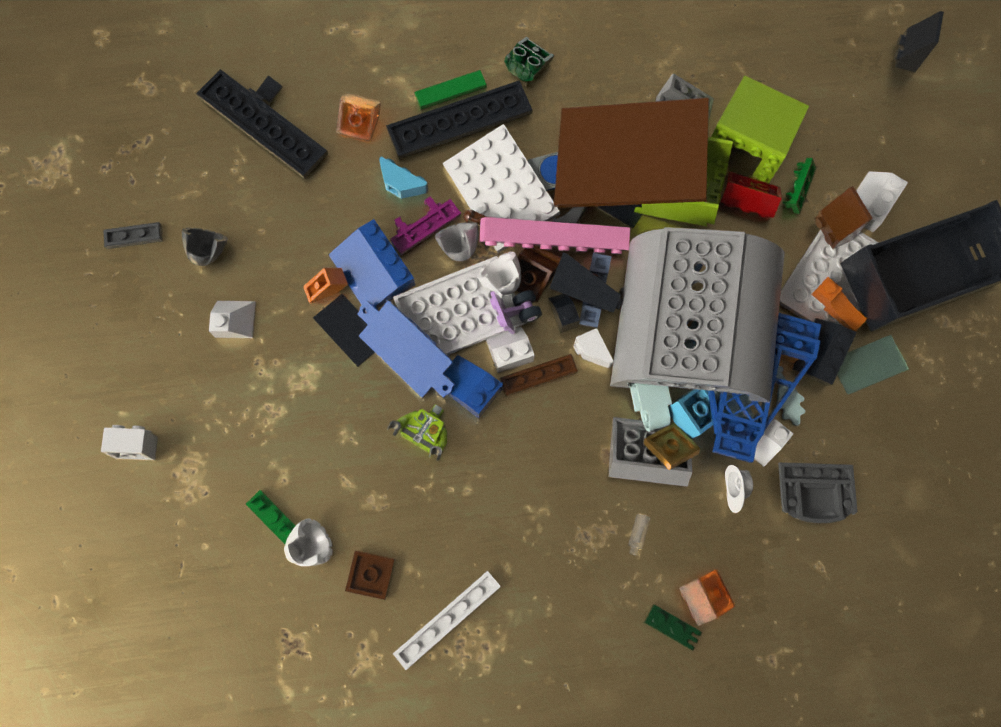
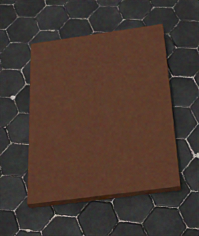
M709 98L562 108L554 206L566 208L707 202Z

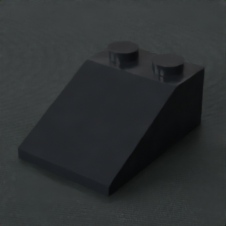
M939 11L910 26L903 35L899 36L897 41L899 48L894 56L896 68L912 72L917 71L939 42L943 11Z

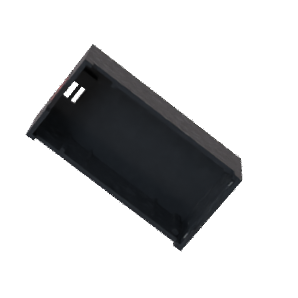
M997 200L888 240L867 245L840 263L859 307L867 318L866 322L870 331L872 332L1001 283V207ZM977 244H980L986 257L982 258L976 246ZM969 247H973L978 260L974 259Z

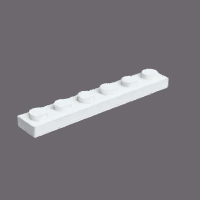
M487 571L396 650L393 655L407 670L501 586Z

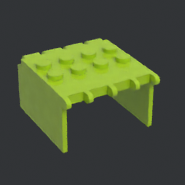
M708 137L707 202L642 204V208L635 207L634 212L707 226V223L715 225L721 198L720 193H722L733 141Z

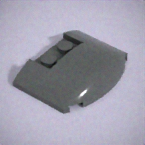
M778 463L783 512L798 520L819 524L846 519L851 513L854 515L858 512L853 465Z

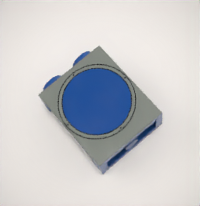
M558 152L528 160V163L546 191L555 189Z

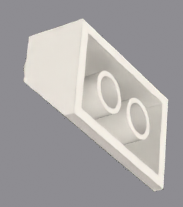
M868 172L856 190L873 218L865 226L866 229L874 232L882 224L907 185V181L893 173Z

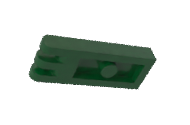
M654 604L644 621L648 626L692 651L695 647L688 643L689 640L696 644L698 642V639L693 637L692 634L695 633L698 636L702 634L698 629Z

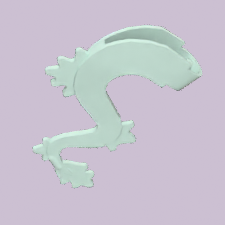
M694 320L688 328L696 329L699 323ZM691 339L686 341L685 346L692 349L697 343ZM778 366L776 377L779 379L786 380L783 374L781 373L783 371V367ZM630 383L635 412L640 411L645 429L650 432L669 426L670 413L668 405L672 404L669 387ZM778 384L777 403L787 391V386ZM796 389L792 391L781 408L783 409L782 418L784 420L790 419L793 425L798 426L800 424V416L805 413V409L800 406V402L804 401V397ZM714 391L715 399L718 402L720 392ZM727 393L726 401L733 398L731 393ZM747 394L739 396L745 407L752 403V401H749ZM735 399L727 403L733 414L741 410ZM748 407L746 410L750 414L751 418H753L754 413L752 412L750 407ZM740 412L735 415L737 417L745 418L743 412Z

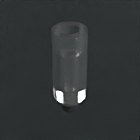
M641 514L636 515L628 543L631 546L630 554L637 555L638 550L643 548L650 517Z

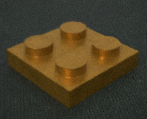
M675 423L646 437L643 443L669 470L696 456L701 449Z

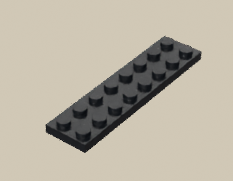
M221 69L196 93L203 102L304 179L328 155V151Z
M519 80L386 125L397 156L401 159L532 114L533 109Z

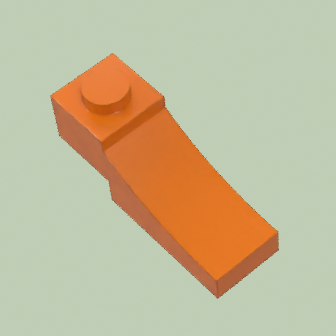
M827 277L811 295L825 306L824 310L840 324L856 332L867 318L847 299L842 292L843 288Z

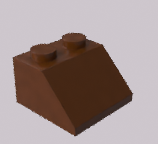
M525 248L518 255L521 282L516 291L521 293L531 290L535 294V301L538 302L551 282L559 264Z

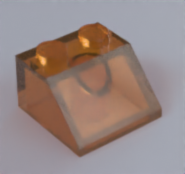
M351 93L343 95L340 98L336 133L371 141L379 120L381 101Z
M717 569L679 587L682 598L686 601L691 611V616L698 626L717 619L735 607Z

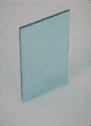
M889 335L848 352L837 375L849 395L909 370L892 336Z

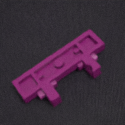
M431 196L424 200L425 205L429 207L427 215L413 224L407 225L405 222H402L401 216L394 220L398 230L396 231L397 235L392 237L390 242L400 255H403L461 216V212L451 199L443 204L440 202L436 204Z

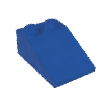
M457 355L453 359L454 363L444 373L456 384L453 387V392L448 394V396L479 419L503 390V384L485 370ZM447 385L444 386V389L446 391L448 390Z

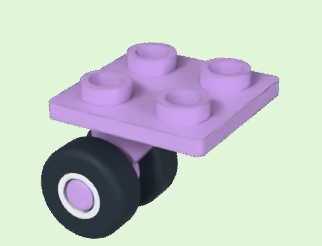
M531 290L514 296L512 301L515 307L511 308L505 307L502 298L496 292H490L492 296L490 303L499 314L497 316L498 323L505 331L508 330L511 334L516 332L510 317L519 314L522 323H529L542 316L540 307L533 306L532 304L536 297Z

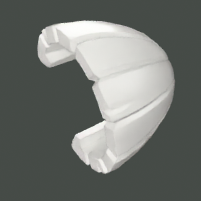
M508 252L502 254L499 258L497 257L490 261L489 265L486 264L477 274L479 281L499 294L508 295L515 292L521 282V269L516 253Z
M309 518L304 519L291 531L284 547L285 555L289 562L299 566H316L327 562L331 558L330 556L333 553L331 539L326 534L325 528L320 526L321 524L318 521Z

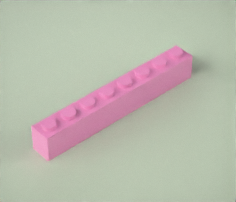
M484 217L481 218L480 242H485L486 246H497V243H504V247H515V244H522V248H534V245L540 246V249L545 250L558 247V250L570 251V248H576L577 252H587V249H594V253H605V250H611V254H622V251L629 250L630 228Z

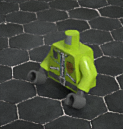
M434 405L429 413L423 409L408 413L397 421H391L387 427V430L390 428L395 429L394 436L401 430V436L427 451L429 457L436 454L437 461L440 460L441 454L447 445V430L444 422L439 419L444 410L438 405Z

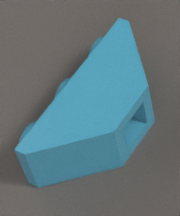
M382 156L379 158L387 191L401 199L428 192V184L423 177L411 174L407 168L397 166L389 158L385 159Z

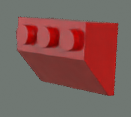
M728 171L721 194V202L725 206L731 208L734 206L739 207L747 213L752 211L758 213L763 218H774L782 199L780 186Z

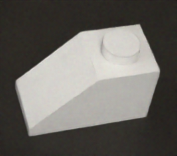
M597 328L576 337L574 349L578 355H581L582 359L606 368L612 366L614 361Z

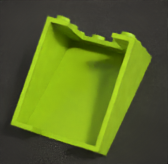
M744 75L711 137L733 141L732 144L736 148L743 149L755 157L762 158L753 176L757 177L760 181L769 183L785 159L809 105Z

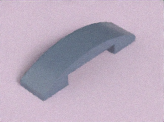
M593 253L589 271L597 274L598 278L606 283L612 256ZM583 301L579 324L598 328L601 308Z

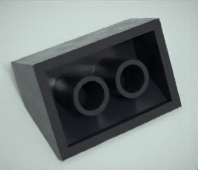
M815 318L814 322L821 324L818 338L820 345L817 359L814 360L804 375L824 385H833L857 332L840 324ZM798 359L794 363L792 370L799 373L805 365V361Z

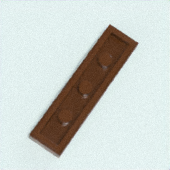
M572 354L500 377L499 380L503 384V391L507 397L578 373Z

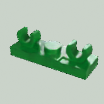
M806 158L805 163H797L798 169L801 170L794 171L795 177L798 178L794 183L795 191L794 193L788 192L785 194L787 199H791L790 201L782 202L785 208H792L794 214L801 213L817 169L813 158Z
M259 490L246 505L286 544L289 534L296 525Z

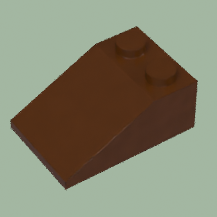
M852 186L824 207L814 219L816 226L824 234L827 244L832 249H835L852 241L873 218Z

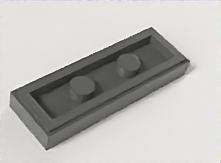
M160 222L103 230L104 247L106 249L163 242Z

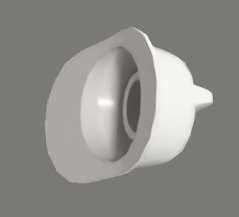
M729 465L725 471L727 501L730 510L738 513L743 507L744 499L752 494L753 480L748 470H739L735 465Z

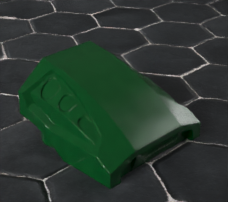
M526 36L506 55L504 62L510 73L522 81H532L552 61L554 54H550Z

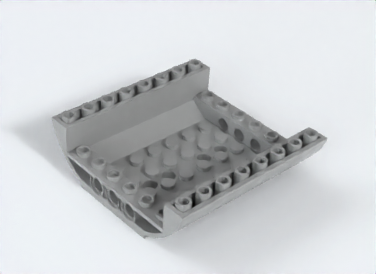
M664 227V229L644 232L634 237L629 247L610 386L630 388V383L747 394L749 395V401L770 403L785 254L782 248L767 239L739 231ZM697 264H703L706 268L702 272H697L694 270V267ZM695 283H701V284H703L702 290H700V291H695V290H693V289H692L693 284H695ZM695 320L699 323V326L696 329H690L687 327L688 322ZM695 340L697 344L694 348L689 349L685 346L686 341Z

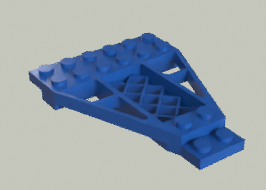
M779 313L770 403L775 383L787 386L788 389L769 416L770 403L762 402L760 406L758 401H752L751 404L745 407L739 398L743 394L731 393L733 398L726 401L727 392H720L718 403L716 404L714 391H708L714 434H716L712 452L749 463L754 461L757 443L763 436L764 431L811 364L817 359L821 324ZM781 354L805 361V365L793 382L776 377ZM735 399L741 410L733 414L727 403ZM752 405L759 412V416L754 419L751 418L746 410ZM740 412H743L746 419L737 417L735 415Z

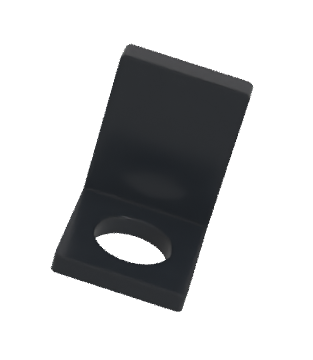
M267 76L256 92L251 88L248 90L269 106L283 86L270 76Z

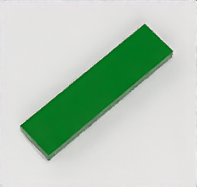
M481 70L415 91L414 94L422 110L487 88V84Z

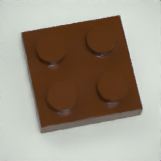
M355 551L345 591L386 600L395 559Z

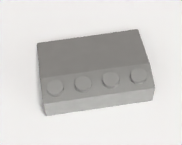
M613 417L609 477L687 487L692 475V458L669 470L643 444L646 437L663 428L648 432L642 420Z

